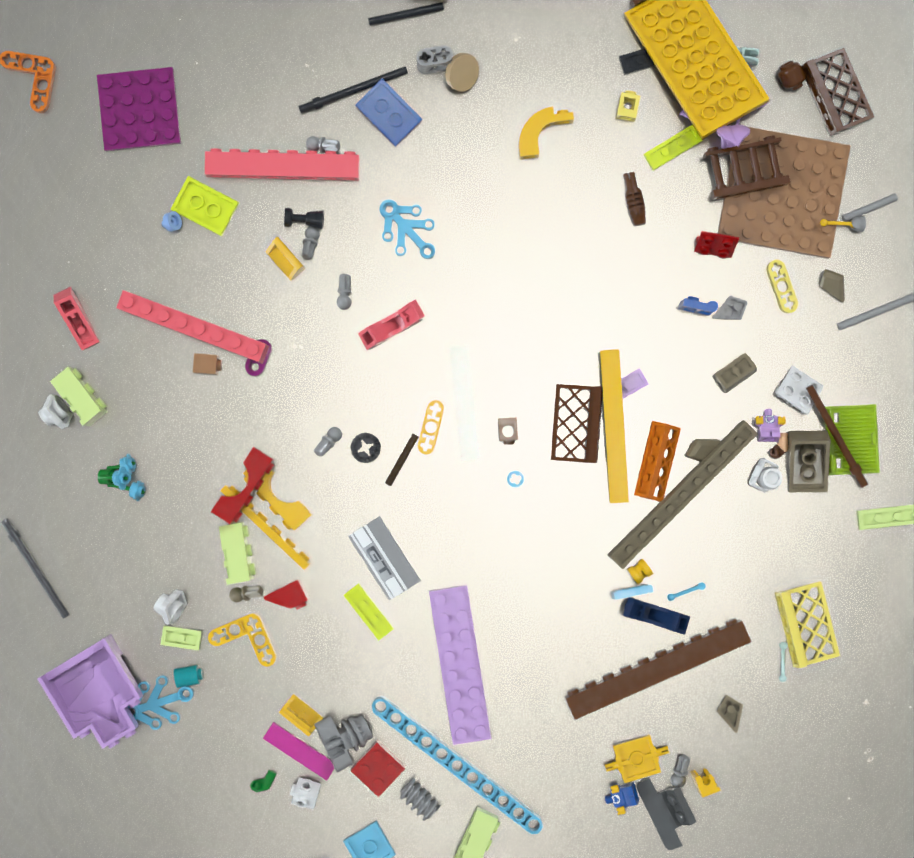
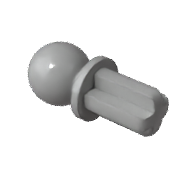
M311 136L306 141V147L310 151L337 152L340 148L338 140H330L325 137L319 139L316 136Z
M310 226L305 230L306 238L303 239L304 246L301 256L307 260L313 257L314 249L318 245L316 240L320 236V231L316 227Z
M349 274L339 275V290L337 292H340V296H338L336 304L343 310L348 309L352 302L348 296V293H352L350 290L351 276Z
M331 427L327 432V436H322V441L314 448L316 455L322 457L330 447L333 448L335 446L334 442L342 438L341 429Z
M685 754L679 756L677 766L673 769L674 774L671 776L670 781L674 787L681 788L686 783L685 776L689 773L687 769L690 757Z

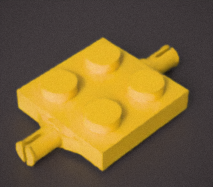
M650 734L613 745L615 762L604 765L606 772L618 769L622 775L623 782L627 783L661 773L659 756L670 753L668 746L656 749Z

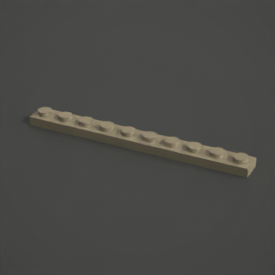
M742 420L608 556L623 570L758 433L747 421Z

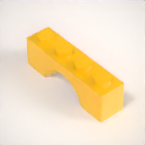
M245 470V471L243 472V474H244L246 477L243 478V479H244L245 482L247 483V482H248V472H247V470ZM272 470L269 475L267 473L262 478L264 483L256 494L261 500H267L271 504L269 508L276 516L280 514L284 519L282 523L288 530L291 528L296 530L312 516V513L301 501L286 503L274 495L271 488V480L274 474Z

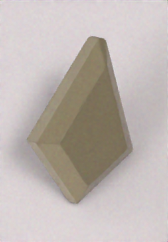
M825 269L819 287L843 303L845 300L844 275Z
M696 439L691 443L686 455L701 462L720 443V440Z
M726 695L717 712L731 729L737 733L743 704Z

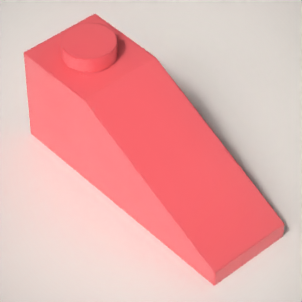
M69 287L53 295L56 308L81 350L98 343L99 340L72 288Z

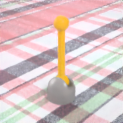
M863 216L854 217L850 222L822 219L820 225L823 227L827 225H847L853 231L863 232L866 228V219Z

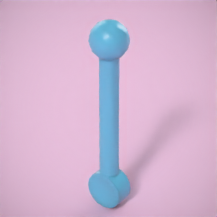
M700 582L697 586L676 594H668L667 599L673 601L676 597L692 591L704 590L706 586Z

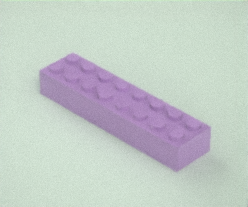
M467 584L429 590L453 745L491 739Z

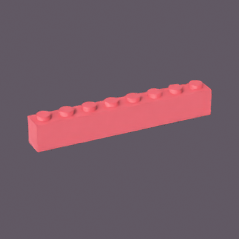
M213 148L210 151H205V175L210 178L359 181L360 157L355 155L356 152L346 151L344 154H336L335 151H325V154H317V151H306V154H302L296 150H287V153H279V150H268V153H260V150L250 149L248 152H241L240 149H229V152H222V149Z
M124 290L116 307L121 311L263 364L269 348L265 343Z

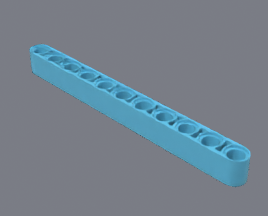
M383 696L377 697L373 701L372 710L379 718L530 834H538L542 830L543 824L538 814L398 706ZM379 701L384 702L386 709L379 711L375 706L376 703ZM398 713L402 719L400 722H393L391 715ZM414 725L417 731L414 734H409L406 731V727ZM429 737L432 739V743L429 746H425L421 742L422 738ZM439 749H445L448 754L440 758L436 752ZM459 760L463 766L460 769H454L452 763ZM474 772L478 775V778L475 781H470L467 775ZM484 785H492L493 790L490 793L484 792L482 790ZM501 796L508 798V802L504 805L498 803V798ZM521 808L524 812L521 816H515L513 814L514 809ZM531 820H537L539 825L536 828H531L528 826V823Z

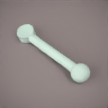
M786 642L779 644L781 648V675L779 680L781 682L787 680L785 676V649L788 645Z

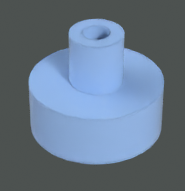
M175 211L164 214L162 226L170 232L179 230L182 226L180 215Z

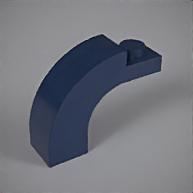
M628 597L623 613L625 617L684 635L691 617Z

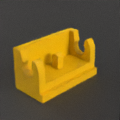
M295 694L290 697L279 711L282 716L308 737L315 730L314 724L323 719L320 714Z
M703 768L705 776H702V778L695 770L690 771L697 791L702 798L721 791L714 777L709 774L706 768Z

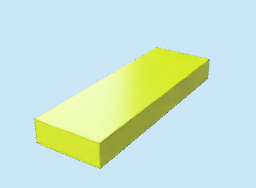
M692 124L643 155L654 171L703 140Z
M359 583L344 594V597L378 641L394 629Z

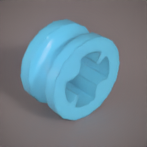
M511 471L507 476V482L511 487H520L524 483V475L520 471ZM512 474L520 475L521 480H519V484L511 483L510 478H513L511 477Z

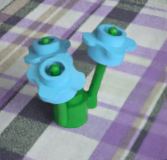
M130 454L121 458L119 465L107 466V469H100L98 472L99 484H107V487L129 491V496L136 499V501H139L145 493L144 483L141 481L133 482L130 487L126 486L131 481V474L136 468L135 460L131 458Z

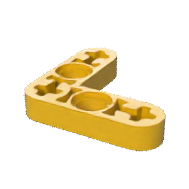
M255 613L248 614L210 631L208 640L213 646L223 645L248 634L261 665L268 667L276 661V653L262 619ZM249 617L257 619L258 622L255 626L257 629L261 627L262 631L251 634L254 628L252 625H248ZM236 624L240 627L238 635L231 634V625ZM222 628H226V634L230 637L229 639H226V636L221 637L220 642L212 639L215 636L214 632L221 634L225 632ZM261 634L265 637L263 645L255 643L256 635ZM269 646L266 652L268 655H272L270 663L267 660L263 661L264 651L259 652L258 649Z

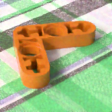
M13 51L2 52L0 54V64L5 69L35 74L30 106L37 113L46 112L50 104L56 70L55 63L48 57ZM10 56L13 60L18 61V67L15 62H9L7 65L4 59H8ZM28 58L31 59L32 66L24 68L22 65L23 61ZM36 60H38L40 65H45L48 62L51 67L45 71L42 67L37 66ZM42 80L48 83V87L45 90L38 89V83ZM37 92L39 94L46 95V97H41V101L44 103V106H40L39 109L35 105V103L39 102L40 96L36 95Z

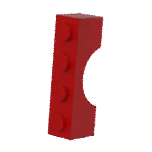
M253 447L243 462L248 472L246 487L235 496H220L211 513L230 525L233 522L237 523L243 515L241 513L243 507H248L254 497L251 495L254 490L258 491L263 485L264 481L262 478L266 473L269 475L274 468L273 461L275 459L258 448Z

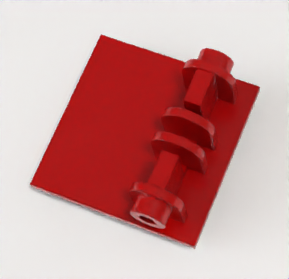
M701 231L700 235L696 237L697 244L694 252L703 255H715L721 258H732L739 237Z

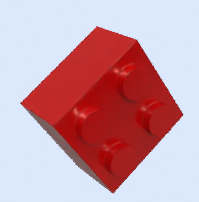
M377 739L351 767L350 771L377 797H380L405 770L406 765Z

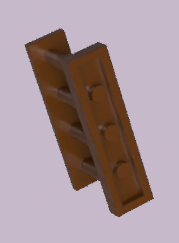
M775 135L763 138L764 141L739 145L738 147L734 146L724 149L712 147L707 149L703 159L711 158L716 181L715 190L711 192L712 200L788 185L790 183L789 175L783 176V173H780L775 145L782 141L781 137L775 138ZM762 147L768 148L773 173L770 179L765 180L761 176L756 151L757 148ZM743 151H749L754 176L753 182L746 184L742 179L737 154ZM730 154L735 179L734 186L726 187V184H724L718 156Z

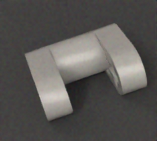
M445 45L421 49L416 56L418 70L422 74L446 71L447 66L443 65L451 63L453 58L452 49Z

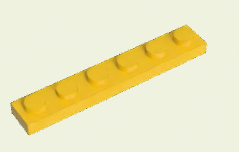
M225 485L220 490L225 496H235L240 493L233 485L230 487ZM252 503L248 507L244 506L241 511L302 569L305 570L311 564L308 561L310 559L308 555L303 551L299 553L294 548L296 544L289 538L285 540L280 535L282 531L277 526L268 524L266 522L268 518L262 512L257 513L253 509L254 505Z

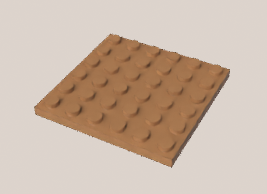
M749 127L750 134L743 139L740 145L764 141L763 138L775 135V138L781 137L782 141L775 145L780 173H783V176L789 175L790 183L786 186L724 198L718 234L739 237L738 242L831 258L837 225L823 227L820 225V221L822 219L827 221L838 220L851 145ZM757 148L761 176L764 177V180L770 179L773 173L768 148ZM749 151L738 152L742 179L745 181V184L751 183L754 176ZM731 162L726 187L734 186L735 183Z

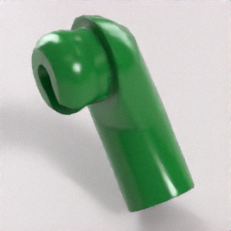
M269 769L265 778L251 782V790L254 792L269 790L277 773Z

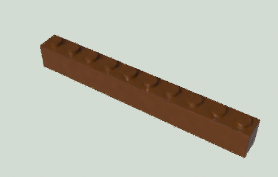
M733 618L726 621V625L721 628L715 626L708 629L709 633L703 636L701 633L694 635L690 638L691 641L687 643L683 641L673 645L671 650H660L655 653L656 656L653 658H642L637 661V665L632 667L631 665H626L620 668L621 672L608 673L602 676L603 680L598 682L593 680L586 683L585 688L580 690L574 688L568 691V695L564 697L574 719L576 720L751 643L752 641L743 621Z

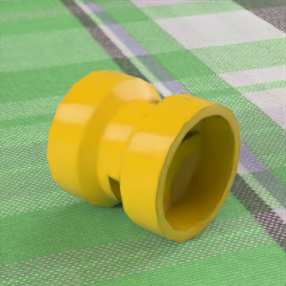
M643 558L638 561L636 566H631L627 569L638 585L643 582L645 577H650L654 574Z

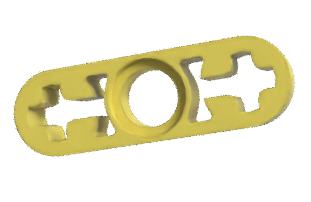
M773 260L767 265V273L779 307L784 313H792L798 308V300L788 272L781 260ZM774 264H776V266L781 267V269L778 270L779 276L784 275L783 278H779L776 281L774 280V278L778 277L776 271L772 272L771 268L774 267ZM780 281L787 283L788 288L785 292H781L777 288V284ZM789 292L791 296H787L788 301L793 302L794 304L791 306V310L789 309V307L785 308L784 304L787 303L786 298L784 297L781 299V296L786 295Z

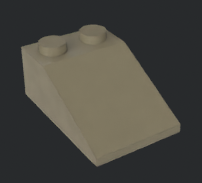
M827 430L788 431L789 493L828 492L830 438Z

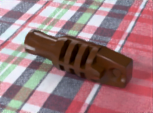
M629 172L630 179L628 173L623 174L627 189L625 197L634 225L639 226L646 224V207L642 190L637 185L635 172Z

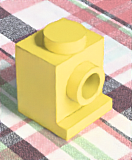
M621 92L616 119L635 122L640 96L636 95V92ZM626 103L630 104L631 109H626L624 105Z

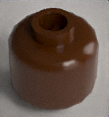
M791 60L779 67L780 70L777 75L785 89L792 88L794 91L803 86L802 82L806 79V75L800 63Z

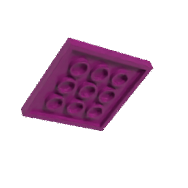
M173 67L97 75L104 151L181 144Z

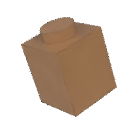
M194 353L193 373L218 375V371L222 370V360L219 359L218 355Z

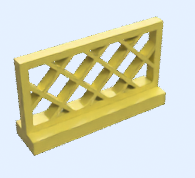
M821 581L775 592L793 667L803 668L813 663L840 656ZM813 587H817L819 593L816 600L808 596L810 589ZM797 592L802 595L798 605L792 602L791 593ZM805 598L814 602L809 612L801 607ZM817 605L823 609L821 618L812 614ZM799 610L807 614L803 623L797 621L796 618ZM810 617L818 621L814 630L806 626ZM821 624L827 626L828 629L825 637L817 633ZM804 628L812 633L807 642L801 638ZM815 635L823 639L818 649L811 645ZM826 642L832 645V654L827 655L822 652ZM808 647L817 651L813 659L807 660L805 654Z

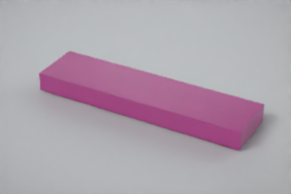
M275 722L272 723L263 737L264 740L326 781L335 769L329 757Z

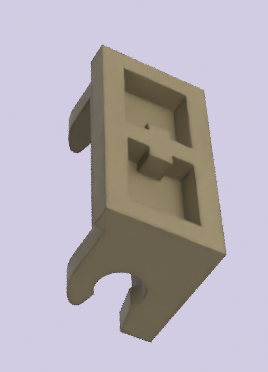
M745 352L714 374L717 383H720L722 390L726 394L755 374L757 366Z

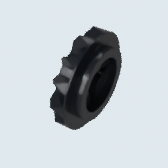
M360 433L351 442V454L359 462L370 463L377 459L381 452L380 441L371 433ZM361 440L367 445L373 443L369 448V456L365 451L358 452L362 448Z

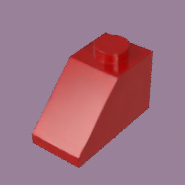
M300 579L263 597L268 602L289 609L295 607L296 610L306 606V601L309 600Z

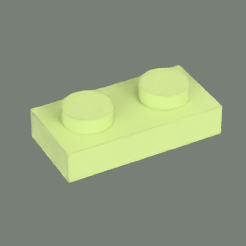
M164 625L160 645L199 651L202 631Z

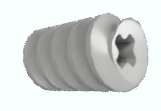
M412 778L401 789L400 799L402 800L407 797L408 799L405 804L413 803L411 810L418 808L419 810L416 815L424 814L422 821H425L441 805L436 806L438 802L436 799L430 801L432 798L431 794L425 796V788L419 791L421 784L417 783L414 785L415 778Z

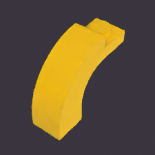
M548 107L531 116L524 125L520 135V160L539 158L538 137L540 133L549 126L573 123V112L560 110L557 111V114H554L553 107Z

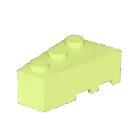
M67 367L50 382L60 396L71 406V411L73 413L76 412L80 417L82 426H91L108 412L105 409L107 405L100 397L97 399L94 396V389L89 383L85 384L81 380L83 376L76 368Z
M244 522L219 526L221 546L225 557L224 567L227 569L228 579H226L227 585L254 579L253 575H256V568L254 563L251 564L250 556H253L251 544L248 545L247 537H249L248 526H244Z
M477 806L454 858H483L485 851L489 850L492 843L490 838L493 832L496 833L499 828L498 816Z

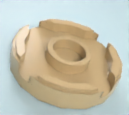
M468 53L454 55L451 63L446 67L445 76L447 84L459 92L469 90L478 78V61Z

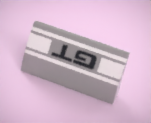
M381 516L348 536L389 601L421 581Z

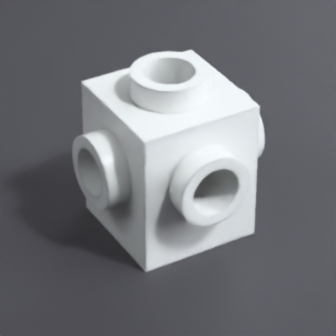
M299 777L297 785L293 784L290 795L293 796L291 804L314 810L321 784Z

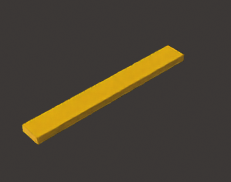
M600 350L610 503L629 502L620 350Z

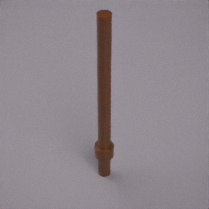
M813 384L806 387V390L846 459L849 471L856 477L861 488L867 486L868 483L861 472V466L854 460Z

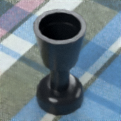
M285 208L284 226L290 227L293 222H306L307 226L323 229L324 210L311 211L303 215L293 214L291 208Z

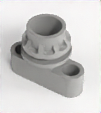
M362 715L357 718H348V723L342 720V727L338 730L331 716L314 724L337 773L353 765L347 751L348 749L353 747L355 752L359 750L358 746L363 748L367 741L373 738L369 726Z

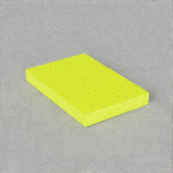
M188 176L170 210L222 237L239 202Z

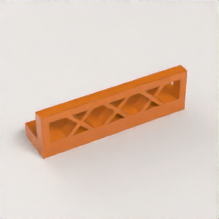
M652 421L634 495L660 502L664 499L681 428ZM670 429H671V430H674V431H673L672 438L669 440V437H668V436H669V432H670ZM667 449V450H668V455H667V457L665 458V457H664V452H665V450ZM663 467V475L660 477V469ZM658 486L659 491L658 496L656 497L654 496L656 487Z

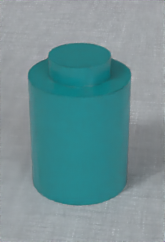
M198 665L174 669V681L177 688L197 685L203 680L202 668H198Z

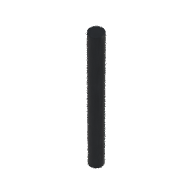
M443 2L368 18L369 25L444 10Z

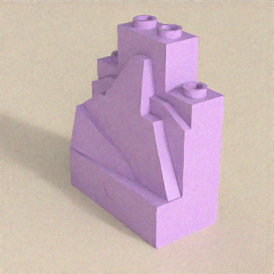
M112 635L105 637L38 678L39 683L73 739L78 736L82 739L91 733L89 730L91 729L102 749L106 746L110 749L120 743L118 739L125 736L127 739L136 733L135 729L139 725L128 706L133 708L141 703L139 699L144 696L121 657L123 653Z

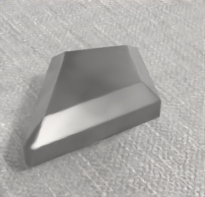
M730 295L714 314L713 319L742 320L748 301Z

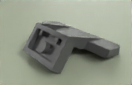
M650 777L643 779L637 784V790L664 846L668 850L683 846L675 829L681 825H692L697 821L681 788L668 787L657 793Z

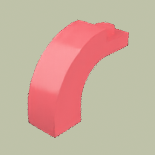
M415 299L390 316L369 325L360 331L358 335L368 350L415 325L425 315Z

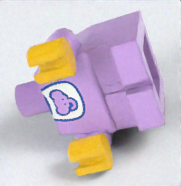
M765 409L764 415L761 417L756 416L755 425L758 426V442H777L780 438V427L786 424V417L772 416V409Z

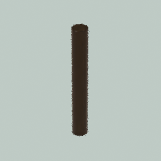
M412 433L385 484L392 486L419 436Z

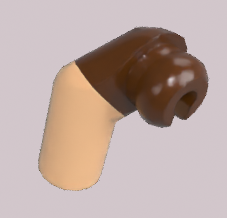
M780 433L778 444L770 449L769 454L774 459L780 458L788 451V433Z

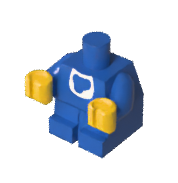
M634 782L621 786L617 783L610 787L612 790L611 795L605 796L606 804L614 803V807H617L618 815L626 814V807L635 806L639 802Z

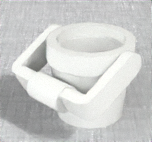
M52 394L47 397L44 406L38 412L45 424L48 426L55 424L61 429L68 427L73 416L68 405L59 396H53Z
M761 458L752 473L749 485L763 493H766L767 490L777 489L782 482V474L778 470L779 465L768 459Z
M175 590L169 596L162 594L155 603L154 610L162 616L165 624H174L187 606L184 592Z

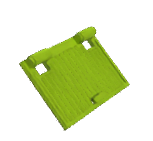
M876 404L825 407L833 422L834 413H838V422H834L854 460L861 466L862 474L880 473ZM825 424V430L828 431L830 438L828 475L851 474L846 459ZM836 459H840L841 468H837Z

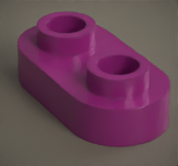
M264 339L257 340L269 346L263 364L248 358L245 363L246 372L254 377L260 376L264 372L272 353L271 344ZM253 364L259 365L258 370L254 371L252 369Z

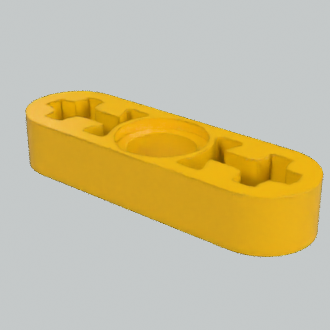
M439 400L429 402L418 441V450L422 454H430L435 449L444 413V405ZM435 403L439 404L438 407L441 408V411L436 413L439 421L427 419L428 415L432 416L433 410L430 407L434 406ZM428 422L436 424L437 429L435 432L429 433L426 431L425 426ZM423 433L428 436H435L434 440L430 438L429 444L432 445V448L427 449V451H423L424 448L421 447V443H425L427 438L422 437Z

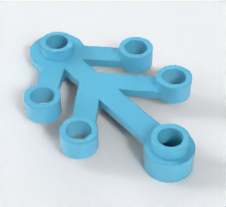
M393 200L383 201L379 208L381 215L385 217L384 232L382 234L383 240L391 242L394 238L391 232L393 219L398 224L395 253L398 256L406 254V233L420 248V254L423 258H432L435 255V247L431 243H425L412 228H424L427 231H431L435 226L434 221L429 218L426 220L403 219L398 214L411 213L414 217L420 216L422 209L417 204L413 206H398ZM391 206L393 208L392 212H386V207ZM413 208H419L420 212L418 214H414L412 212ZM430 221L433 225L431 228H427L425 223ZM386 233H390L392 235L391 238L388 240L384 238V235ZM399 247L404 248V252L401 254L397 252ZM426 248L431 249V254L426 255L424 250Z
M160 675L156 679V685L147 703L138 704L133 707L135 710L133 716L135 720L142 721L153 730H158L162 726L161 719H152L142 712L150 710L168 719L171 724H176L180 720V714L175 711L170 712L160 706L178 700L182 702L190 701L194 696L193 689L190 686L181 687L177 693L158 699L163 687L168 684L167 676ZM160 678L165 679L164 685L159 683ZM147 681L139 683L138 687L143 695L150 690V684ZM141 684H146L147 690L143 691ZM184 690H188L190 692V695L188 697H185L183 695ZM172 714H175L177 716L176 721H173L171 719ZM154 720L159 722L158 727L153 726Z

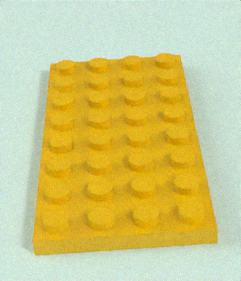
M646 0L624 13L625 18L701 139L770 101V98L707 0Z

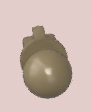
M259 585L252 587L243 586L242 589L235 587L231 589L229 597L236 603L241 602L243 599L249 601L250 598L261 597L263 589Z

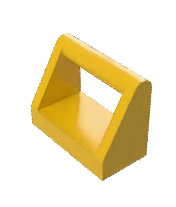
M276 237L265 251L290 281L305 270V267L279 237Z

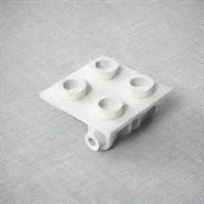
M792 365L780 387L778 386L774 393L777 394V397L786 400L787 404L791 403V406L800 410V413L804 412L808 415L814 402L806 387L813 384L819 395L824 386Z

